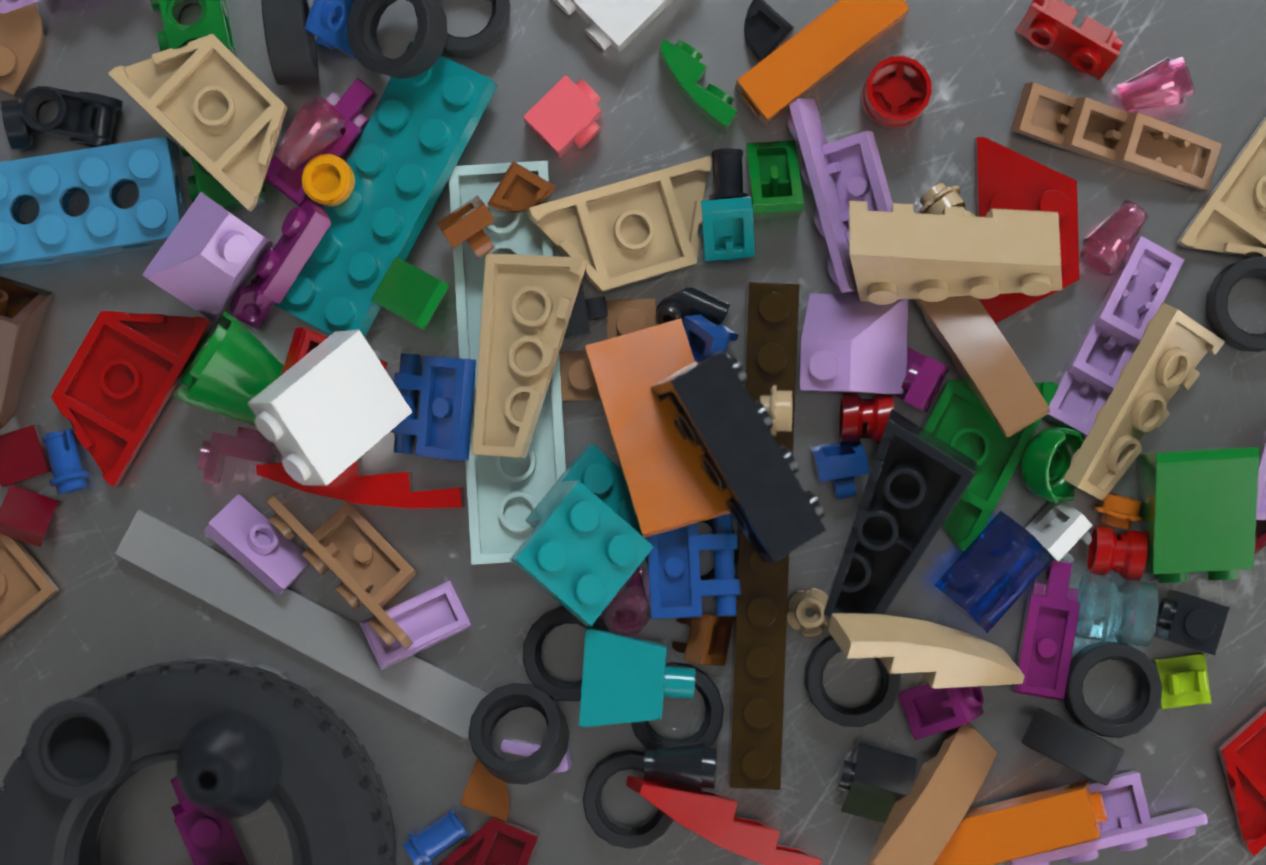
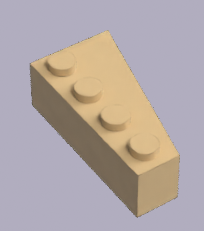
M849 201V254L860 302L870 301L877 305H888L897 300L919 298L928 302H938L948 297L970 295L978 299H989L999 294L1021 292L1029 296H1040L1050 291L1062 290L1058 212L991 209L986 217H976L974 213L965 210L964 207L945 206L943 212L937 215L914 213V204L893 203L891 212L868 211V202Z

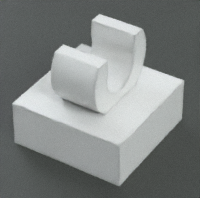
M1059 501L1058 504L1049 502L1022 531L1033 544L1058 562L1060 560L1070 563L1074 561V558L1068 551L1079 539L1087 545L1092 541L1091 535L1088 532L1092 527L1090 521L1065 501Z

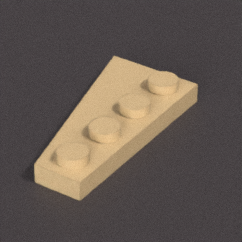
M486 253L472 445L473 455L526 458L588 259L580 257Z
M1162 302L1155 316L1146 325L1144 336L1131 359L1123 366L1119 380L1108 400L1099 409L1095 417V423L1081 448L1073 455L1070 467L1063 480L1104 501L1142 451L1139 440L1145 432L1160 428L1170 415L1166 405L1180 387L1187 391L1200 376L1195 367L1207 352L1216 355L1225 341L1178 309Z

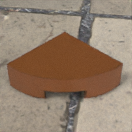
M512 161L487 205L502 212H525L528 208L543 204L556 190V186Z
M477 758L460 804L506 822L510 811V796L507 784L492 776Z

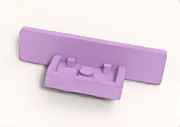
M795 98L789 103L791 113L788 115V125L793 138L799 142L804 158L801 164V172L807 187L814 194L817 205L814 213L817 229L827 241L831 256L828 258L829 274L833 282L839 285L841 293L855 292L858 290L849 254V201L868 202V211L891 212L893 204L873 131H864L827 143L815 99Z
M1136 770L1113 775L1107 786L1094 780L1088 781L1091 793L1101 792L1108 816V821L1101 823L1100 838L1005 861V864L1049 865L1050 861L1067 857L1069 863H1081L1098 858V850L1117 846L1120 852L1143 848L1148 845L1146 838L1166 834L1168 840L1182 839L1195 835L1197 833L1196 826L1208 824L1207 815L1198 808H1190L1150 818L1140 772Z

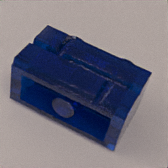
M1000 511L934 586L960 612L988 633L1054 558L1029 531L1003 511Z

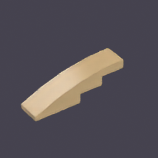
M832 613L828 631L847 659L879 657L890 674L921 672L932 689L1023 684L1025 675L1004 648L968 632L925 620L883 614Z

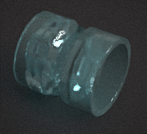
M1083 574L1078 586L1077 602H1080L1081 605L1075 637L1106 641L1111 634H1114L1118 643L1148 647L1154 635L1158 613V589L1156 584L1126 579L1121 586H1116L1112 577Z

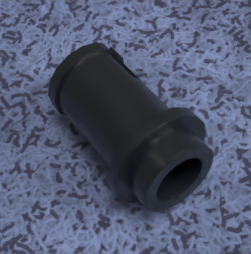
M735 148L713 150L714 194L709 195V200L748 197V194L743 193V150Z

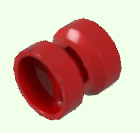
M842 393L839 413L840 443H856L860 438L871 439L875 444H880L891 409L894 410L893 396L877 394L873 399H862L855 393Z
M1095 525L1091 532L1092 541L1088 545V574L1106 576L1113 569L1114 573H1119L1123 579L1140 581L1147 560V533L1129 530L1125 534H1118L1116 536L1112 527Z

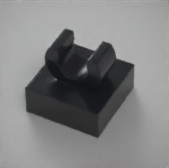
M583 283L580 284L563 340L589 334L588 321L599 320L601 317L608 316L605 296L585 299Z

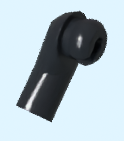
M687 287L663 298L657 305L655 318L658 325L680 318L683 323L684 316L700 314L713 324L720 325L723 323L731 304L698 289Z

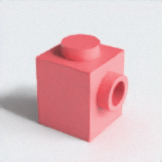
M565 75L523 116V119L528 128L560 159L574 144L581 149L600 131L601 127L597 122L602 116L601 110L596 105L601 101V98L583 79L574 83Z

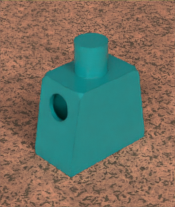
M586 626L579 727L662 719L663 697L694 698L695 668L665 666L667 650L665 644Z

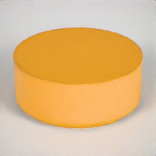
M322 154L311 159L305 166L302 173V185L305 193L315 202L324 206H336L346 201L352 194L355 186V176L350 165L343 159L332 154Z

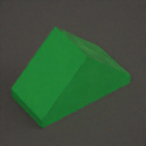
M795 140L746 143L748 195L752 199L753 220L799 218L804 210V198Z
M395 257L371 300L423 331L450 285Z

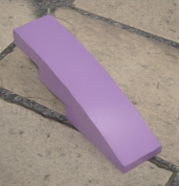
M1143 236L1138 238L1057 384L1059 387L1049 404L1050 413L1043 416L1042 419L1057 427L1080 432L1082 439L1085 441L1095 423V417L1099 409L1105 405L1117 384L1123 366L1131 359L1144 336L1146 325L1155 316L1162 302H1164L1184 262L1183 258Z

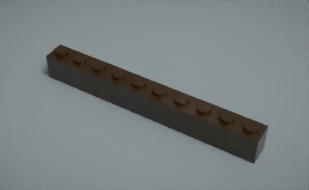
M749 282L746 286L743 369L748 382L743 385L753 402L760 401L761 395H771V387L773 385H777V390L792 391V431H777V434L772 436L779 447L782 445L786 446L793 455L800 284ZM737 523L739 549L738 560L735 566V579H740L741 595L736 596L737 615L734 616L727 781L730 788L781 790L789 554L774 563L762 562Z

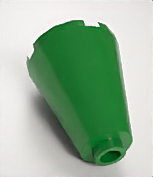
M224 311L216 322L218 327L212 336L207 335L180 380L188 388L181 385L174 391L173 397L183 403L256 426V415L247 403L281 376L284 364L236 317Z

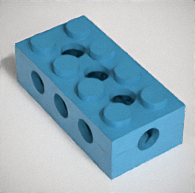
M167 136L0 162V272L163 246L187 212L178 145ZM138 186V201L134 206L124 209L121 203L123 193L129 187ZM88 194V209L82 215L75 216L73 213L74 201L80 195ZM37 201L40 207L39 215L35 221L26 224L24 220L25 209L29 204Z

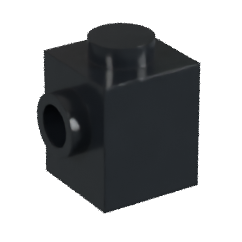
M1169 590L1167 597L1161 599L1156 610L1154 626L1157 629L1154 637L1215 656L1230 607L1187 593Z
M859 743L852 762L843 760L839 771L836 789L844 791L841 812L885 824L895 802L909 795L914 785L917 758Z

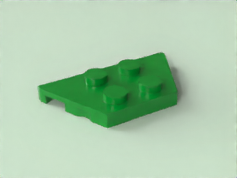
M947 380L922 428L977 462L976 475L942 525L958 549L970 556L1042 418L1007 438L964 380ZM1034 382L1049 406L1059 385L1053 382Z

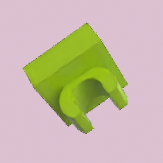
M1198 652L1152 658L1153 664L1158 669L1163 686L1160 709L1212 703L1205 653Z

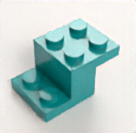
M586 444L526 518L525 521L534 530L510 560L584 625L592 626L654 546L641 535L622 470L595 445Z

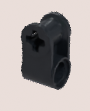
M37 86L30 89L23 96L20 103V113L23 120L39 134L94 148L115 144L111 140L116 111L122 110L123 101L96 93H78L48 86ZM46 100L57 101L58 114L56 118L47 124L38 123L36 118L38 106Z

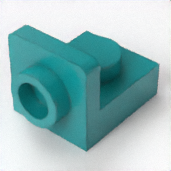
M751 197L701 201V234L705 261H732L738 258L755 257Z

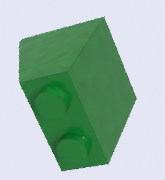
M1259 447L1148 453L1137 456L1138 500L1142 501L1139 516L1143 517L1142 522H1140V531L1146 532L1148 537V552L1144 573L1158 574V583L1189 582L1188 572L1207 571L1208 580L1239 579L1238 570L1254 569Z

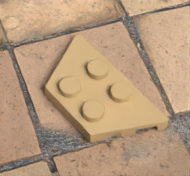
M213 34L190 41L187 46L179 49L170 48L152 55V58L124 67L121 65L115 67L108 73L247 210L251 212L256 207L288 107Z
M1266 116L1176 242L1181 247L1249 258L1254 256L1266 257Z
M710 156L533 206L528 208L526 212L528 218L565 257L588 259L583 276L599 293L696 264L700 243L698 234L700 223L702 222L701 201H704L707 176L711 172L712 162Z

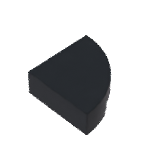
M753 0L751 2L744 23L746 46L757 64L775 51L794 29L787 20L764 0Z

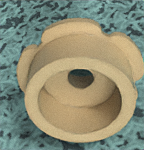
M944 183L935 185L921 197L920 203L923 206L919 214L938 215L943 212L945 206L965 207V202L959 196L961 189L957 185L952 187H946Z
M773 385L771 387V395H761L760 402L764 405L773 421V427L770 429L772 435H776L777 431H792V391L777 390V385Z
M811 588L809 591L798 590L793 593L788 600L789 610L787 611V623L794 631H801L805 637L821 635L824 628L830 624V618L823 614L829 596L817 588ZM813 608L815 611L814 616L807 617L805 614L806 609Z

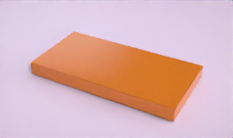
M681 318L586 345L585 353L641 535L646 538L729 514L730 511L726 506V500L731 498L732 495L727 488L723 491L717 489L701 467L702 463L700 460V456L704 452L699 445L694 446L688 439L684 440L673 423L676 420V408L669 397L660 402L651 389V386L695 361Z

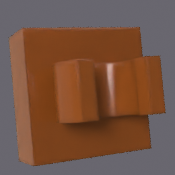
M478 195L437 222L440 230L453 248L466 240L478 259L495 248L483 228L494 222L495 219Z
M702 612V617L677 618L676 622L687 624L690 630L687 643L672 642V648L679 653H685L684 661L702 665L725 666L734 617H718L715 613Z

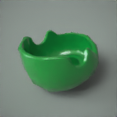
M1063 427L1048 428L1042 430L1028 442L1021 458V475L1027 488L1039 498L1058 504L1059 501L1074 500V490L1077 487L1063 480L1070 467L1073 455L1081 448L1084 442L1080 432Z

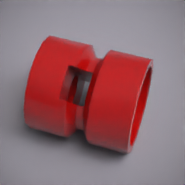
M891 56L880 61L870 72L860 94L861 108L866 118L876 127L887 131L901 130L911 125L926 108L932 94L931 79L926 68L917 60L906 56Z

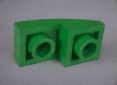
M664 39L659 47V57L673 84L702 117L725 134L737 115L738 110L730 106L734 99L715 85L709 84L706 89L699 85L705 76L707 66L700 62L703 55L698 50L681 40H678L674 45Z

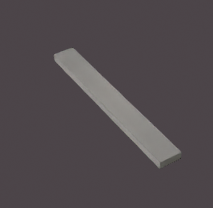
M137 510L114 553L466 740L469 737L471 716L479 702L489 694L415 654L380 670L359 624L289 587L277 597L234 558L143 510Z

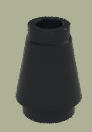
M701 742L656 748V750L645 749L644 780H654V782L702 793V788L715 789L717 748L705 747V743Z

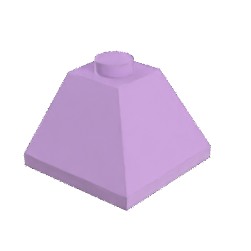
M200 192L142 275L216 323L234 299L238 288L244 285L256 268L263 252L270 248L273 242Z
M809 294L801 337L799 390L807 393L906 395L907 391L902 389L901 386L907 375L909 299L897 300L888 305H877L870 301L860 302L859 294Z

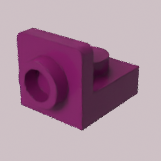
M908 347L907 375L901 386L902 389L907 391V394L894 396L927 412L950 368Z
M928 682L905 689L898 695L915 740L968 724L984 713L982 708L984 698L980 686L932 689Z

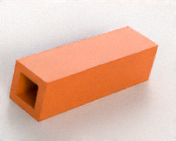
M839 0L737 79L735 89L762 124L767 126L789 108L791 101L795 98H803L902 21L910 10L905 3L908 0Z
M1088 780L970 809L933 865H993L1098 839L1101 836V823L1108 821L1101 792L1091 793Z

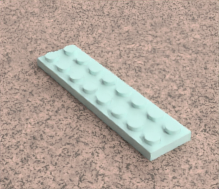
M548 160L516 162L549 182ZM511 163L455 166L449 178L451 213L477 195L480 197L495 219L494 222L483 228L495 246L488 253L554 256L553 243L528 218L526 211L508 213L493 209L487 205ZM465 240L453 248L459 358L476 360L469 460H465L471 565L512 562L510 558L534 530L525 521L526 518L566 470L560 357L558 354L526 458L473 455L472 445L486 254L478 259Z

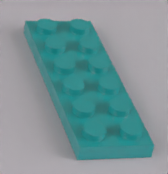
M410 41V43H409V45H408V47H407V49L405 50L404 53H406V51H407V50L409 49V47L412 45V43H413L412 41ZM441 55L430 69L417 77L406 79L391 77L347 160L355 176V186L352 194L339 205H323L330 218L331 225L280 304L275 302L273 305L330 335L337 331L360 330L365 338L381 308L371 298L394 258L398 257L406 261L498 84L492 79Z

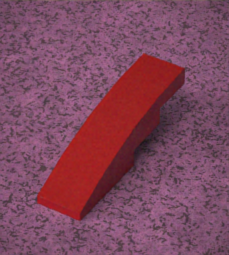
M362 457L358 458L327 486L302 485L296 482L286 472L282 462L256 465L257 475L307 493L351 503L406 509L465 507L463 487L414 491L413 472L363 476Z
M627 776L626 786L667 817L723 849L763 865H821L822 859L805 849L778 845L780 833L778 829L763 821L736 817L737 802L722 793L702 790V793L654 782V780Z

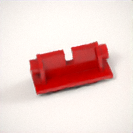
M1033 0L1015 32L1029 39L1035 46L1044 48L1069 62L1078 71L1088 73L1101 80L1119 56V50L1124 43L1116 38L1118 32L1112 31L1088 16L1084 19L1080 28L1072 25V22L1078 10L1061 0Z

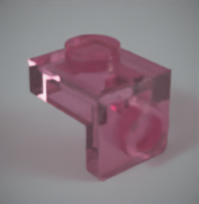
M238 427L236 436L212 432L211 441L204 440L201 446L198 469L204 470L203 481L220 483L226 455L269 464L275 463L278 448L275 444L266 442V438L258 430Z

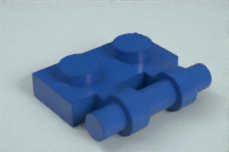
M401 353L399 373H394V384L412 410V413L390 431L395 433L394 453L413 454L414 435H417L416 456L469 460L476 360L423 355L422 374H419L420 354ZM420 390L419 417L416 419L417 393Z
M732 514L712 518L713 534L698 535V523L647 537V541L654 546L648 554L651 620L702 617L701 597H716L718 617L737 615L736 596L741 595L740 579H735L734 550H738L739 547L738 534H733ZM699 552H714L715 580L700 579Z

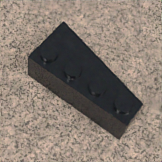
M720 350L699 358L651 386V389L660 402L669 397L676 408V420L673 423L684 440L688 439L692 445H699L704 452L700 456L701 467L707 477L720 491L728 489L732 495L731 498L726 500V506L761 561L774 563L826 532L827 530L820 520L825 516V513L817 497L810 490L804 492L795 474L799 472V467L791 452L784 445L779 447L769 429L773 427V421L768 411L760 401L753 402L743 384L747 383L748 379L743 367L733 355L727 357L724 350Z
M893 409L890 411L823 614L830 619L832 613L884 615L977 472L976 461Z

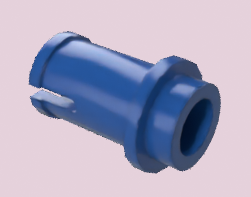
M65 429L64 434L60 430L42 437L53 474V479L49 483L51 487H56L58 495L70 494L86 489L85 479L90 477L89 471H83L74 437V429Z
M451 809L448 811V814L417 835L413 832L409 833L410 839L402 845L415 865H434L432 861L434 858L463 838H467L469 834Z

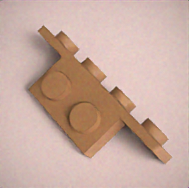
M272 494L266 500L267 504L275 512L269 518V521L288 541L297 535L308 548L302 553L304 558L321 575L330 570L341 581L335 590L355 611L362 604L375 618L368 625L388 646L397 640L407 650L413 644V641L382 607L417 575L416 571L349 502H346L311 534Z

